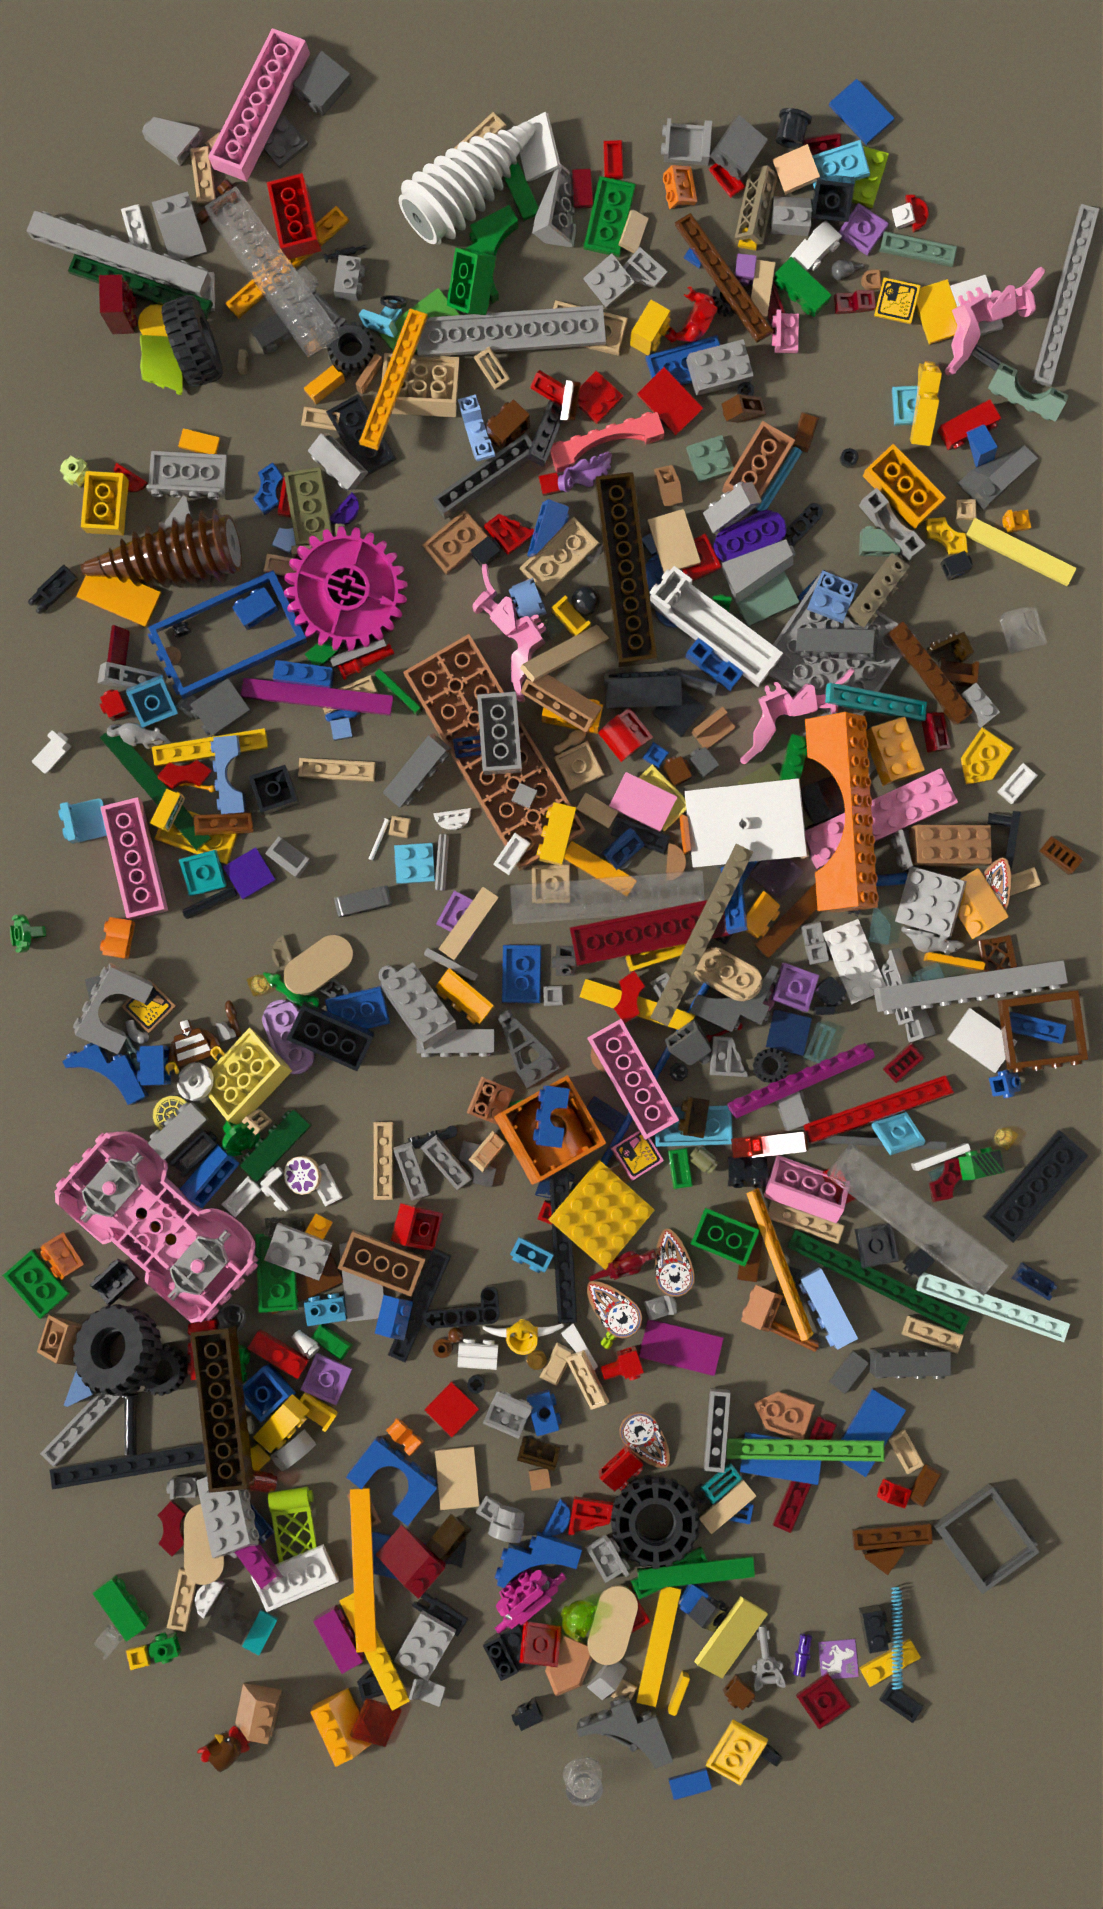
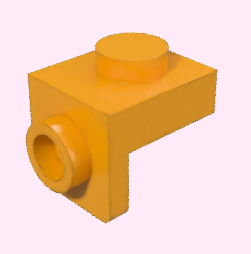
M315 1214L305 1233L324 1239L333 1222Z

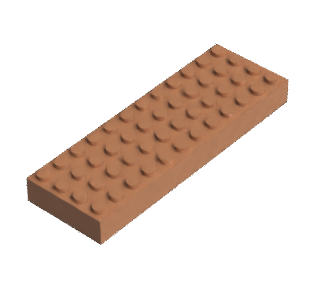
M470 634L403 673L439 736L451 747L449 753L504 846L507 845L514 833L531 843L516 865L518 870L521 871L539 861L540 856L537 855L539 844L544 842L545 837L541 835L544 825L548 826L549 818H546L548 807H552L553 802L567 806L571 805L519 717L522 772L483 775L477 695L504 692ZM519 783L537 790L530 809L512 802ZM576 813L568 843L586 832Z

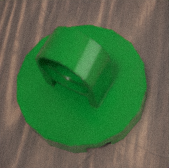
M17 914L12 917L11 920L14 921V925L10 926V937L12 946H17L16 952H27L30 948L31 938L47 936L45 926L30 927L29 921L24 914Z
M226 1121L223 1130L226 1135L222 1141V1146L229 1155L240 1156L243 1154L241 1151L247 1148L251 1150L258 1142L260 1134L255 1135L253 1133L255 1129L247 1127L249 1125L248 1122L236 1125Z

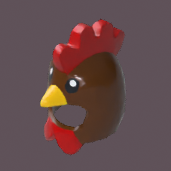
M233 1726L229 1731L215 1734V1738L199 1748L197 1753L202 1754V1762H210L218 1772H222L233 1765L241 1753L249 1751L250 1747L248 1744L250 1741L246 1739L237 1726Z

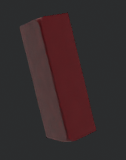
M832 133L804 138L803 146L808 144L813 156L842 146L841 134Z
M116 625L111 626L107 662L126 666L129 630Z
M944 712L926 714L925 721L921 722L927 752L951 749Z

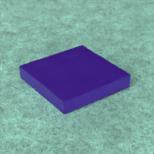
M256 847L223 866L243 900L276 881Z

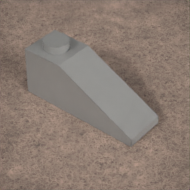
M105 662L100 665L98 683L127 689L162 674Z

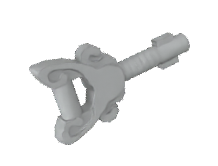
M760 1625L759 1631H757V1640H760L762 1657L757 1660V1664L752 1665V1671L756 1673L754 1689L759 1691L763 1685L775 1683L779 1687L785 1688V1681L780 1672L783 1664L781 1661H776L774 1657L770 1656L767 1640L770 1639L769 1630H766V1625ZM766 1672L775 1673V1675L762 1677V1674Z

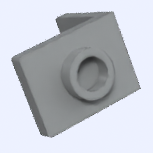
M423 1678L414 1679L409 1699H420L441 1707L446 1687L430 1680L426 1681Z

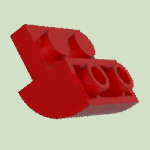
M630 708L620 715L618 714L598 732L621 762L653 738Z

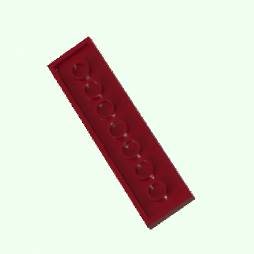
M708 900L570 927L577 966L685 945ZM725 911L711 939L729 936L726 930Z

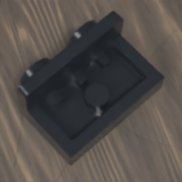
M728 1157L729 1187H753L755 1189L766 1187L768 1181L767 1158Z
M117 1259L111 1262L103 1273L96 1276L90 1286L99 1293L107 1305L111 1306L139 1278L126 1262Z

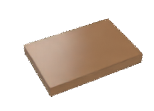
M464 509L427 540L422 547L447 575L471 555L470 550L488 535Z

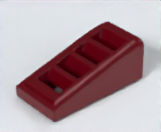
M910 1042L883 1070L897 1083L925 1057ZM910 1050L915 1054V1059L908 1053ZM904 1055H905V1056L907 1057V1059L911 1062L909 1065H908L907 1062L902 1058ZM899 1061L905 1069L902 1070L896 1062ZM892 1066L899 1072L898 1075L891 1070Z

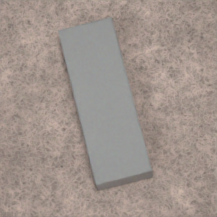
M384 639L369 642V647L359 646L354 648L353 651H346L333 656L330 660L332 665L336 666L384 647L386 644Z
M429 948L424 953L426 957L450 968L452 971L473 982H476L479 976Z
M437 1135L421 1146L423 1152L456 1190L472 1180L469 1172Z
M412 1142L394 1147L393 1150L411 1201L430 1195Z

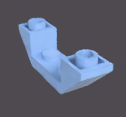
M476 394L458 399L474 458L476 461L495 457Z

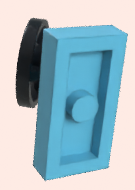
M386 295L380 299V303L385 307L379 315L365 309L361 310L359 316L364 327L395 337L398 333L395 322L402 314V310L399 308L405 307L407 300L400 296Z

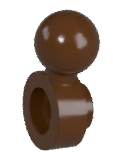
M453 1327L448 1332V1338L441 1337L437 1339L433 1344L434 1354L439 1358L448 1357L453 1351V1343H458L463 1339V1331L458 1327ZM439 1346H444L445 1351H440Z

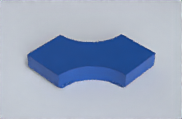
M273 462L258 472L261 485L258 493L253 497V500L264 515L279 506L277 488L284 478Z

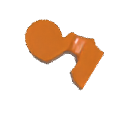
M396 1418L395 1422L386 1429L395 1442L405 1446L404 1450L409 1456L413 1455L425 1442L420 1436L415 1435L413 1430L399 1418Z

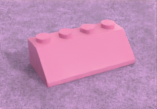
M777 1155L767 1181L764 1197L837 1223L845 1208L850 1181L824 1174L821 1170ZM822 1175L845 1184L838 1204L833 1198L836 1193L835 1186L825 1182Z

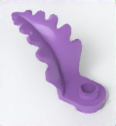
M604 452L598 458L593 456L589 462L586 459H581L573 467H567L563 475H560L558 478L559 489L569 492L575 483L587 487L593 486L595 476H602L601 473L604 475L608 474L607 469L611 468L609 463L612 462L611 452Z

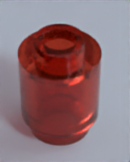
M253 1470L254 1485L249 1487V1489L265 1493L274 1492L277 1485V1476L273 1475V1473Z

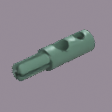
M127 1036V1040L124 1043L135 1070L140 1069V1062H137V1056L135 1059L131 1057L133 1053L137 1055V1051L133 1047L129 1036Z

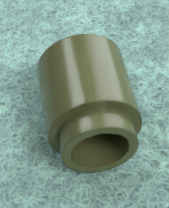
M703 1146L700 1148L696 1147L690 1154L692 1157L690 1161L704 1173L710 1174L719 1163L716 1157Z

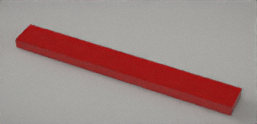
M944 1075L807 1123L803 1128L806 1131L810 1144L952 1095L954 1092L947 1076Z

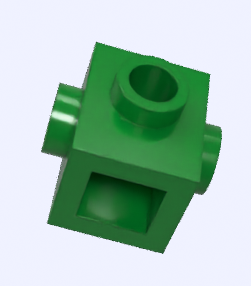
M166 1632L160 1633L155 1636L149 1646L150 1656L154 1658L155 1663H169L182 1652L177 1632L168 1635Z

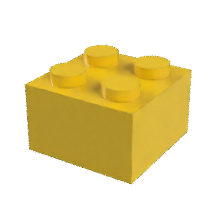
M650 300L631 331L630 346L646 355H651L652 351L656 352L661 343L659 341L661 336H665L670 328V310Z

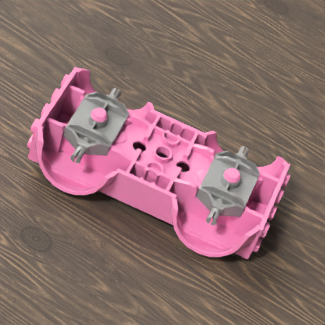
M127 1131L100 1134L95 1140L97 1144L92 1149L88 1148L82 1155L83 1160L79 1164L75 1163L70 1168L68 1177L66 1179L63 1177L56 1184L57 1189L54 1191L55 1202L100 1243L113 1242L145 1270V1282L191 1323L203 1322L204 1320L209 1321L219 1312L217 1307L219 1305L222 1306L232 1297L230 1292L239 1289L245 1282L244 1276L252 1274L258 1267L256 1263L259 1259L254 1255L255 1241L252 1235L237 1219L228 1213L214 1208L203 1210L189 1201L182 1191L166 1177L168 1170L166 1160H163L154 1151L147 1140ZM139 1208H145L147 1210L146 1218L139 1219L136 1211ZM153 1221H158L161 1224V1229L158 1232H154L151 1229ZM170 1233L174 1234L177 1238L176 1243L173 1245L167 1244L165 1240L166 1236Z

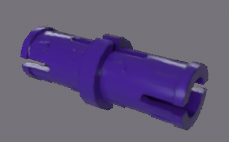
M800 1634L798 1651L795 1652L796 1663L793 1674L799 1676L800 1671V1677L806 1676L807 1662L811 1657L809 1651L813 1637L808 1634L807 1638L805 1634Z

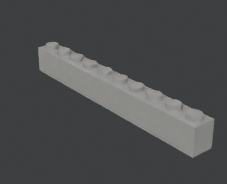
M34 211L27 228V233L34 240L202 298L205 297L212 280L208 271L203 267L197 266L195 268L186 261L173 260L167 254H156L150 248H139L133 242H122L121 239L113 235L110 237L105 236L96 229L93 231L88 230L79 223H76V225L71 224L67 219L62 217L57 219L45 211H42V213Z
M1063 960L874 989L877 1012L884 1011V1015L896 1013L895 1009L901 1008L903 1012L913 1011L915 1006L927 1009L933 1008L935 1003H939L940 1006L952 1005L951 1001L958 1000V1004L970 1002L969 998L975 997L977 1001L986 1000L988 995H995V998L1006 997L1008 992H1013V995L1025 994L1024 990L1031 989V993L1043 991V987L1048 986L1050 990L1060 989L1061 984L1068 982Z

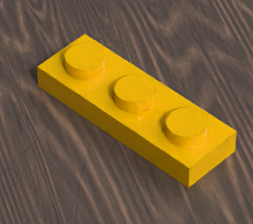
M911 1639L902 1643L903 1646H901L903 1648L901 1651L903 1652L901 1655L903 1658L900 1660L903 1662L900 1664L903 1667L900 1668L902 1669L921 1658ZM892 1649L859 1667L869 1687L894 1674L892 1670H899L892 1668V1666H900L892 1664V1662H898L892 1660V1658H896L892 1654L897 1652H892Z

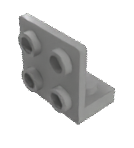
M901 829L892 835L891 844L893 849L897 850L898 856L896 861L898 867L902 868V871H906L913 866L910 857L909 830L903 831Z

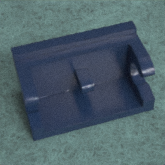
M1022 1262L1011 1278L1048 1301L1053 1297L1051 1295L1053 1289H1057L1055 1282Z

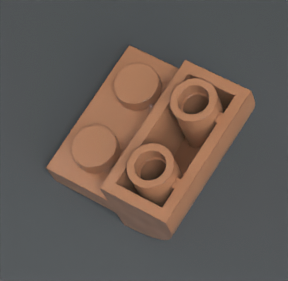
M481 1077L467 1113L498 1125L494 1117L508 1108L514 1090Z

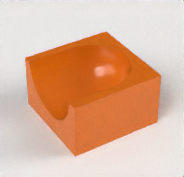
M568 1075L549 1085L570 1089L567 1109L556 1108L550 1115V1121L555 1127L564 1128L562 1148L536 1145V1141L533 1140L534 1130L538 1129L539 1122L536 1121L537 1109L541 1107L539 1091L494 1117L531 1184L544 1180L606 1144Z

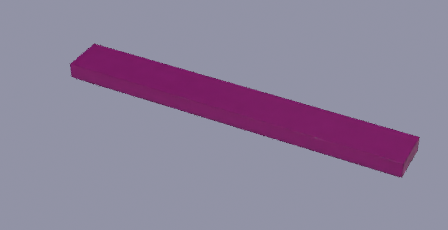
M249 678L243 679L241 697L247 699L391 716L394 697L390 695Z

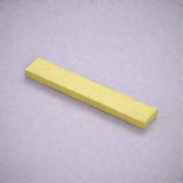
M974 518L966 533V537L1065 586H1068L1076 570L1075 567Z

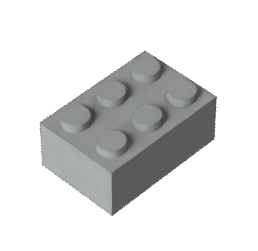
M744 339L689 353L686 359L696 396L737 386L743 382H750L753 378Z

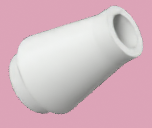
M301 1330L295 1332L291 1337L303 1357L306 1356L310 1359L320 1349L317 1345L318 1343L302 1333Z

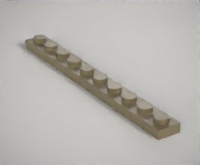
M737 843L735 844L650 1017L651 1019L666 1026L669 1025L753 851Z

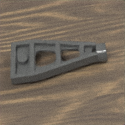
M510 1009L497 1016V1019L502 1024L516 1071L527 1088L559 1069L551 1053L513 1017ZM511 1018V1021L509 1023L504 1022L505 1020ZM515 1030H520L526 1037V1042L519 1046L514 1044L511 1033ZM525 1046H532L539 1053V1058L526 1065L522 1061L520 1052Z

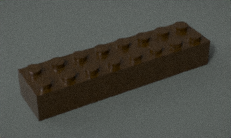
M236 1326L192 1332L191 1340L209 1493L248 1489L254 1485Z

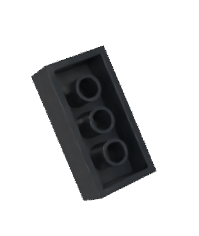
M303 1001L286 1040L358 1072L374 1038V1032Z

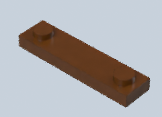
M930 1523L852 1529L853 1548L855 1551L933 1544Z

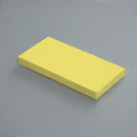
M740 1596L694 1662L703 1669L723 1678L768 1613Z

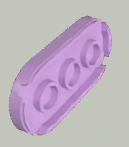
M277 1000L270 1003L264 1011L262 1017L263 1026L271 1048L291 1068L292 1072L290 1074H301L312 1066L315 1053L286 1040L299 1009L290 1001Z

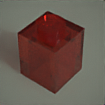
M761 1135L731 1139L734 1158L764 1154Z

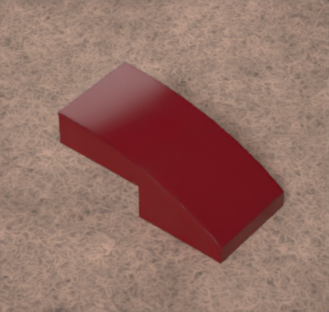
M874 290L836 293L834 295L835 314L875 310Z

